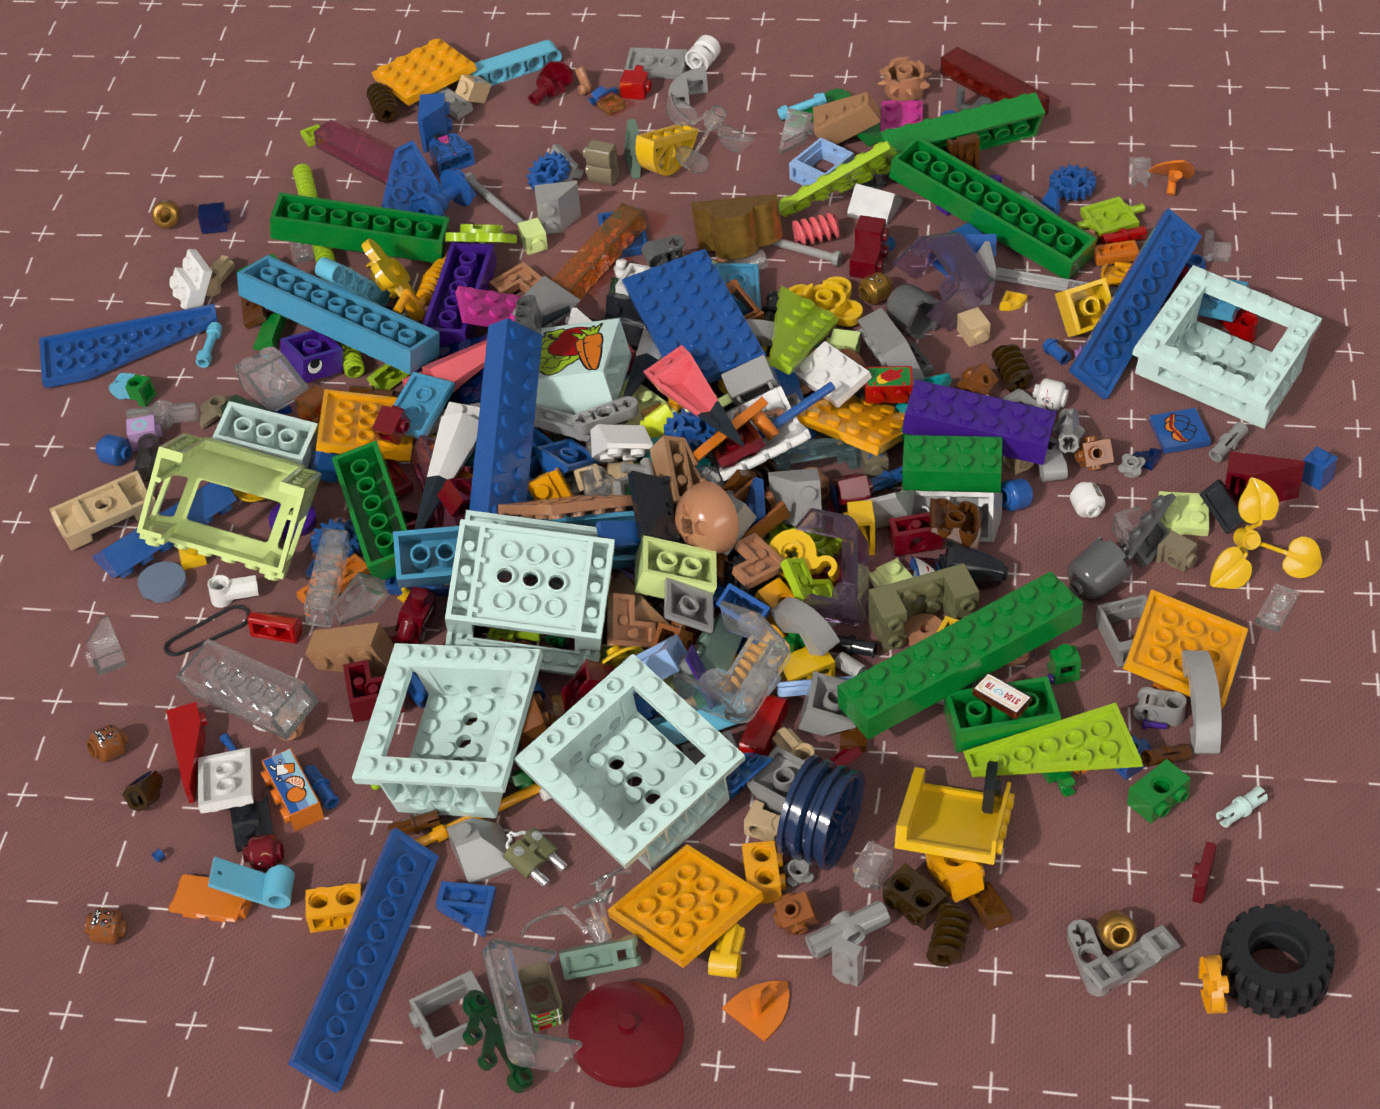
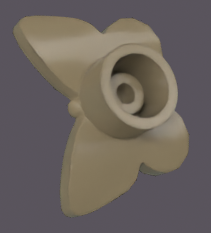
M215 395L202 403L200 406L202 413L200 416L201 429L207 427L219 417L221 418L228 402L237 403L236 398L233 396Z

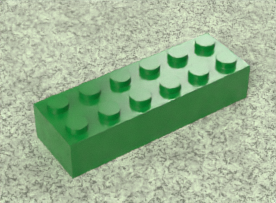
M373 441L331 458L367 568L375 583L396 576L393 532L409 530L384 455L377 441Z

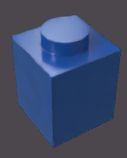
M1317 446L1303 459L1305 465L1302 481L1320 491L1334 478L1338 457Z

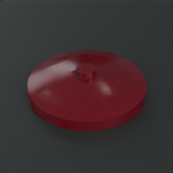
M617 981L593 989L578 1002L570 1017L568 1042L576 1063L590 1077L614 1087L635 1088L659 1080L675 1066L683 1048L684 1024L675 1004L661 991L639 982Z

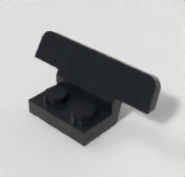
M610 292L606 297L605 316L601 321L620 318L627 342L633 349L637 350L644 330V324L630 297ZM589 318L592 322L600 321L597 319Z

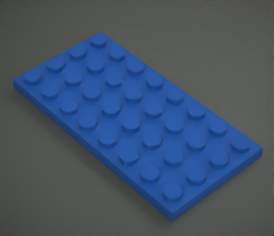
M705 249L622 279L623 286L661 358L682 345L690 352L708 384L722 379L721 374L759 356L765 355L766 357L765 352Z

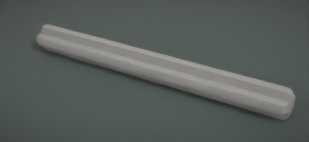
M1001 267L997 268L995 280L1056 291H1065L1089 283ZM1109 287L1111 297H1113L1118 287Z

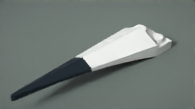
M645 326L623 397H632L646 379L643 371L662 359Z
M449 402L444 416H441L414 530L425 529L441 501L437 495L442 489L443 484L450 478H456L475 451L480 407Z

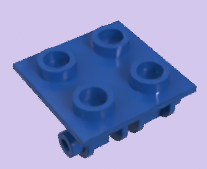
M752 752L744 753L745 761L726 777L729 799L732 800L741 792L740 789L744 790L746 788L745 783L773 760L772 757Z

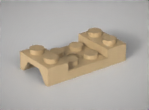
M136 470L54 506L49 510L55 525L72 551L92 542L91 534L133 515L139 521L147 489ZM154 496L151 501L148 516L151 515L154 505L156 503ZM107 505L103 509H98L100 506Z

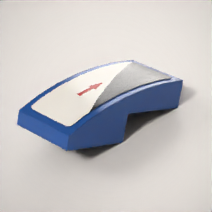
M911 556L910 567L914 570L913 577L940 570L936 559Z

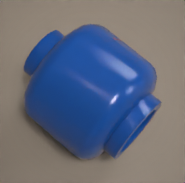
M108 434L98 440L95 451L102 463L122 466L132 456L130 443L124 437Z
M1016 478L1001 483L1002 508L1006 511H1017L1030 506L1033 499V489L1028 481L1023 478Z

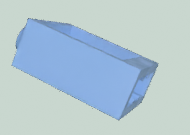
M820 137L789 162L790 180L802 186L811 185L817 181L818 177L834 172L837 166L853 161L854 153ZM821 159L835 164L826 173L812 167Z
M676 634L635 656L663 680L679 672L680 659L688 652Z

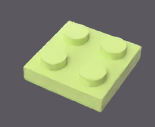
M1159 491V495L1166 496L1173 493L1176 496L1160 518V521L1169 532L1174 531L1180 535L1208 536L1209 508L1199 495L1200 493Z

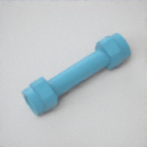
M824 92L814 94V98L787 107V105L781 106V108L777 109L780 120L790 119L792 114L826 104Z
M211 322L207 327L206 342L203 349L199 350L196 356V364L199 367L206 368L211 363V351L216 339L221 337L223 329L222 325L218 322Z

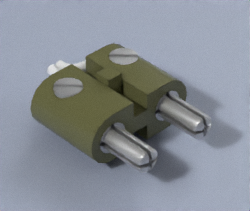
M535 827L531 828L528 832L519 831L514 833L510 831L506 835L508 837L506 842L507 850L503 858L526 879L532 876L541 886L545 887L550 880L538 870L539 867H543L550 861L560 871L566 869L567 864L556 854L558 848ZM523 835L521 840L518 839L510 846L513 839L512 836L518 837Z

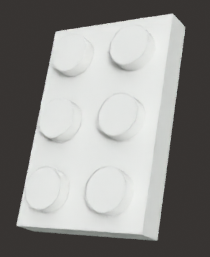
M826 341L805 358L793 371L796 373L798 380L813 391H817L827 383L832 382L835 390L824 398L837 408L872 378L868 370Z
M250 747L198 758V806L201 814L254 803Z

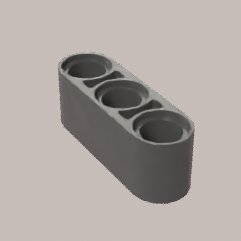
M526 295L519 298L516 302L515 322L541 334L542 315L536 297L534 295Z

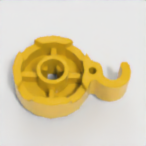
M790 529L782 531L769 544L783 560L789 558V554L792 552L798 554L797 558H804L811 576L813 574H820L827 566L831 567V570L828 572L831 581L835 582L840 575V568L835 559L828 555L819 557L818 549L812 538L801 530ZM784 572L777 575L784 581H787Z

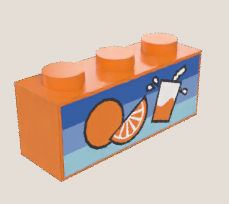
M291 748L261 760L264 771L260 772L266 787L271 785L273 790L270 791L275 805L281 804L282 808L279 810L285 824L290 822L294 831H298L324 819L320 802Z

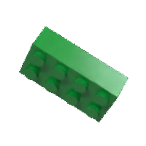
M905 435L902 469L903 490L1001 493L1002 437Z
M1048 676L1006 683L1030 697L1017 712L975 688L958 690L944 698V715L955 752H963L1061 720Z

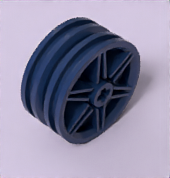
M817 755L810 756L800 767L787 793L777 829L776 844L778 852L785 856L790 855L793 859L799 861L805 858L806 863L809 865H818L820 869L826 871L831 870L842 857L859 817L865 789L863 772L856 769L851 770L850 767L845 765L837 767L835 762L828 759L823 760L822 757Z

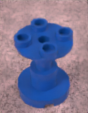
M446 169L440 176L441 185L444 190L441 193L434 192L431 195L424 192H416L409 198L408 202L410 201L411 205L408 208L411 212L445 216L444 211L448 209V203L451 200L461 206H469L476 197V193L466 181L465 174L461 170Z

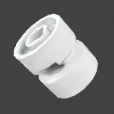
M709 35L699 37L686 53L685 61L691 69L706 67L707 70L721 52L719 42Z

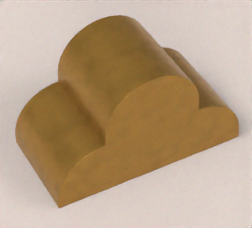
M777 194L691 202L697 246L702 250L715 251L716 256L721 259L733 260L748 257L757 252L760 246L773 244L783 236Z

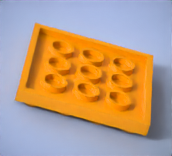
M438 38L430 40L428 44L415 48L404 56L395 58L393 62L387 65L379 66L377 70L371 73L375 81L389 86L392 89V93L409 106L420 100V94H432L459 80L462 74L469 75L477 71L474 62Z
M324 389L316 451L342 454L377 441L385 459L411 461L413 437L404 435L400 445L379 440L372 431L382 405L392 407L398 397Z
M853 394L839 408L824 398L796 416L802 425L876 456L904 440L901 428L903 427L905 413L896 411L890 405L865 403V396L859 398Z
M1151 589L1123 669L1190 697L1189 679L1184 677L1181 652L1183 650L1208 651L1217 676L1222 710L1229 694L1248 628Z
M686 844L607 911L612 920L684 968L764 898L762 891Z

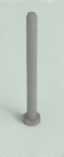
M468 172L465 174V179L470 187L517 226V223L524 222L520 216L476 181L477 177L473 173Z
M784 239L770 244L832 261V265L837 267L841 265L843 260V252L838 250L832 253Z

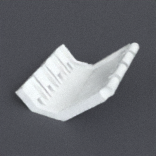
M779 385L727 411L726 414L730 421H732L736 412L742 413L762 396L769 403L762 409L763 412L782 408L785 413L791 406L782 387ZM767 416L770 421L777 418L775 416ZM794 417L778 428L780 433L770 441L766 437L763 439L765 447L761 448L760 452L739 459V462L731 467L725 466L721 468L712 452L708 453V456L717 473L725 481L730 479L737 469L750 470L766 462L767 459H772L788 451V449L808 441L812 437L808 429L798 421L797 417ZM750 419V423L753 425L756 431H758L759 429Z

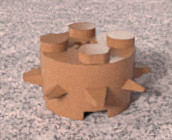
M898 57L890 60V64L887 67L879 70L884 80L878 82L877 85H884L885 94L891 100H920L923 97L924 90L930 87L925 81V77L932 75V73H925V67L919 60L914 62L910 61V57Z

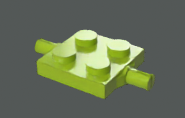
M1118 196L1081 207L1080 215L1084 220L1075 222L1074 226L1081 230L1086 228L1095 230L1100 240L1102 239L1100 237L1101 234L1119 231L1120 228L1131 229L1139 227L1140 221L1134 214L1144 212L1145 206L1143 203L1129 206Z

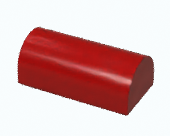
M251 611L247 617L251 637L297 644L302 634V620L300 618Z

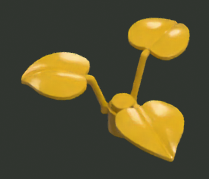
M1252 477L1249 479L1248 485L1242 493L1238 504L1240 517L1252 525H1246V527L1237 529L1233 540L1238 547H1228L1218 556L1210 576V586L1236 589L1245 585L1252 573V565L1245 559L1248 556L1246 549L1254 550L1258 546L1286 555L1282 563L1283 570L1295 578L1312 576L1322 566L1319 546L1311 538L1305 536L1295 538L1290 543L1288 551L1261 542L1259 533L1253 529L1261 526L1263 520H1272L1276 516L1279 502L1274 490L1259 479Z

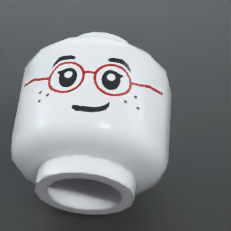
M1049 378L1043 379L1041 384H1036L1033 391V397L1036 398V402L1052 411H1058L1060 407L1064 408L1069 394V390L1066 389L1063 382Z

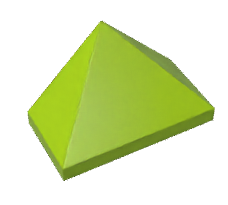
M385 363L366 379L371 386H375L377 389L390 390L410 374Z

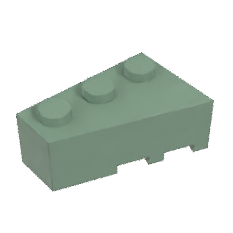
M723 611L715 618L713 617L712 633L702 631L693 646L714 685L728 674L745 632L743 628ZM681 669L672 681L673 684L688 696L695 692L698 685L693 674L685 677Z

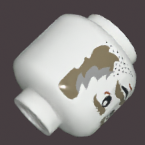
M1081 482L1073 488L1070 494L1071 504L1080 517H1096L1102 512L1106 504L1100 488L1095 483Z

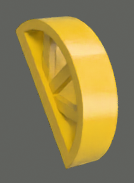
M679 123L637 135L636 157L638 163L644 169L663 176L675 173L689 157L699 129Z

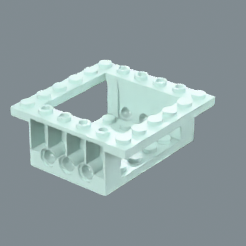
M1193 265L1134 347L1132 355L1139 357L1135 374L1265 429L1301 373L1311 338L1319 328L1322 318ZM1203 293L1286 326L1288 329L1271 352L1197 321Z
M466 510L465 520L460 519L446 608L447 637L445 645L541 649L543 658L539 671L572 676L586 659L599 662L615 539L598 537L596 527ZM501 571H508L512 574V579L507 583H502L497 579V575ZM528 574H533L538 578V582L534 586H527L524 584L523 578ZM552 578L562 579L564 582L563 587L558 590L552 589L549 586V581ZM475 625L575 638V650L474 638Z
M395 643L352 775L355 784L380 785L397 812L422 814L437 808L439 810L438 815L496 818L502 795L507 787L543 658L541 649ZM416 672L429 696L410 758L386 757L412 673ZM478 718L472 725H466L469 719ZM471 740L470 744L465 746V748L459 747L463 741Z
M632 654L520 752L514 760L531 779L625 869L638 859L652 872L730 800L726 777L745 761V755L640 659ZM633 691H636L694 744L705 757L696 765L637 711ZM614 760H622L624 762L623 767L618 770L610 768V764ZM640 777L642 783L639 786L632 787L628 785L630 778ZM650 794H658L660 796L653 804L646 802V798Z

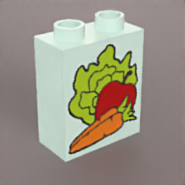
M620 318L541 329V335L543 336L536 404L575 415L576 413L619 399L632 357Z

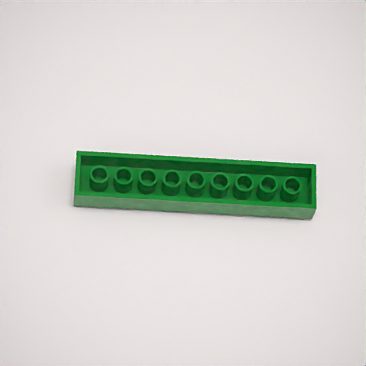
M919 136L910 141L891 160L889 178L961 220L969 222L973 227L985 234H996V240L1061 278L1071 279L1093 257L1097 238Z
M1050 571L837 686L838 706L869 740L1081 624L1083 602Z

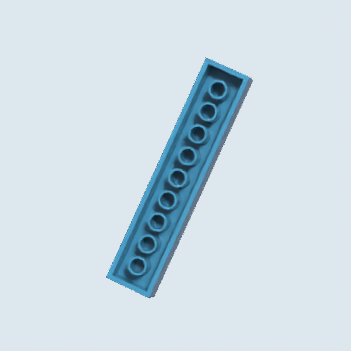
M269 255L237 272L239 296L411 375L439 356L440 332Z
M634 511L539 520L596 527V523L599 521H635ZM459 526L393 532L398 588L451 583ZM615 547L612 569L635 567V555L638 547ZM501 571L497 575V579L512 578V574L508 571ZM528 574V575H526L525 577L535 576V575H533V574Z

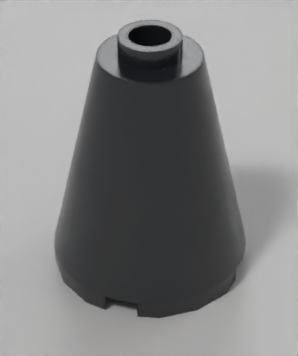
M945 539L942 547H946L945 554H940L938 561L940 570L964 563L976 587L1000 585L1002 581H1006L1008 567L1004 566L1003 560L954 540Z

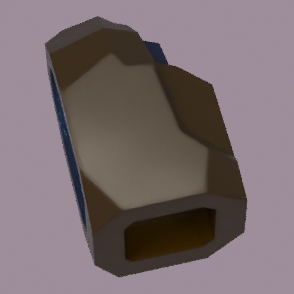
M154 769L126 786L122 795L130 809L139 812L156 802L160 798L163 777Z

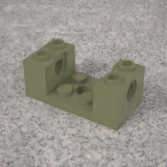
M964 563L869 589V625L882 652L898 649L907 645L904 625L909 618L917 614H934L943 610L946 616L961 620L979 609V590Z

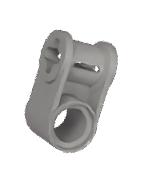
M1054 437L1050 438L1044 465L1038 464L1042 482L1065 480L1068 477L1066 460L1059 449V441Z
M1152 687L1139 689L1137 694L1139 702L1133 711L1134 716L1138 720L1143 721V719H1147V721L1163 722L1169 726H1178L1185 721L1186 697L1182 693L1159 690Z

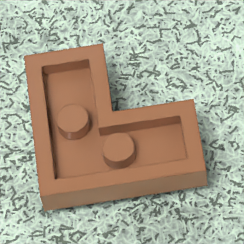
M522 262L490 280L488 283L489 288L494 292L512 294L520 289L526 293L542 277Z
M756 533L736 541L735 549L746 561L734 566L732 575L747 589L783 572L780 565L783 559Z
M608 594L607 645L650 648L656 633V623L635 621V595Z

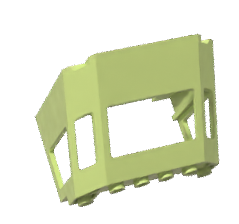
M183 433L159 446L137 533H140L139 538L146 540L145 543L148 545L159 547L160 544L164 545L169 541L174 543L176 548L183 550L193 548L198 550L197 553L203 556L211 557L214 554L221 556V560L228 563H235L236 561L245 563L246 568L259 570V573L265 574V578L279 581V578L284 579L287 575L322 473L307 469L305 465L218 439L211 437L200 438ZM174 475L187 477L188 481L175 515H160L159 510ZM201 480L280 502L281 506L269 540L264 542L189 520L187 516ZM164 481L153 511L148 516L155 486ZM287 520H290L286 541L282 549L279 547V541ZM298 524V527H297V530H296L294 539H293V541H292L293 534H294V531H295V527H296V525Z

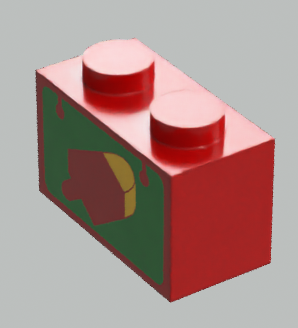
M912 366L865 367L872 376L865 383V403L909 402L913 389Z

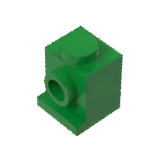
M1062 644L1057 649L1050 650L1047 667L1049 673L1054 678V685L1080 680L1081 658L1075 645ZM1069 667L1071 672L1061 673V668Z

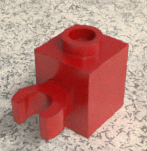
M636 65L634 70H624L620 79L621 98L645 100L647 93L651 92L652 82L649 80L648 72L643 71V65Z

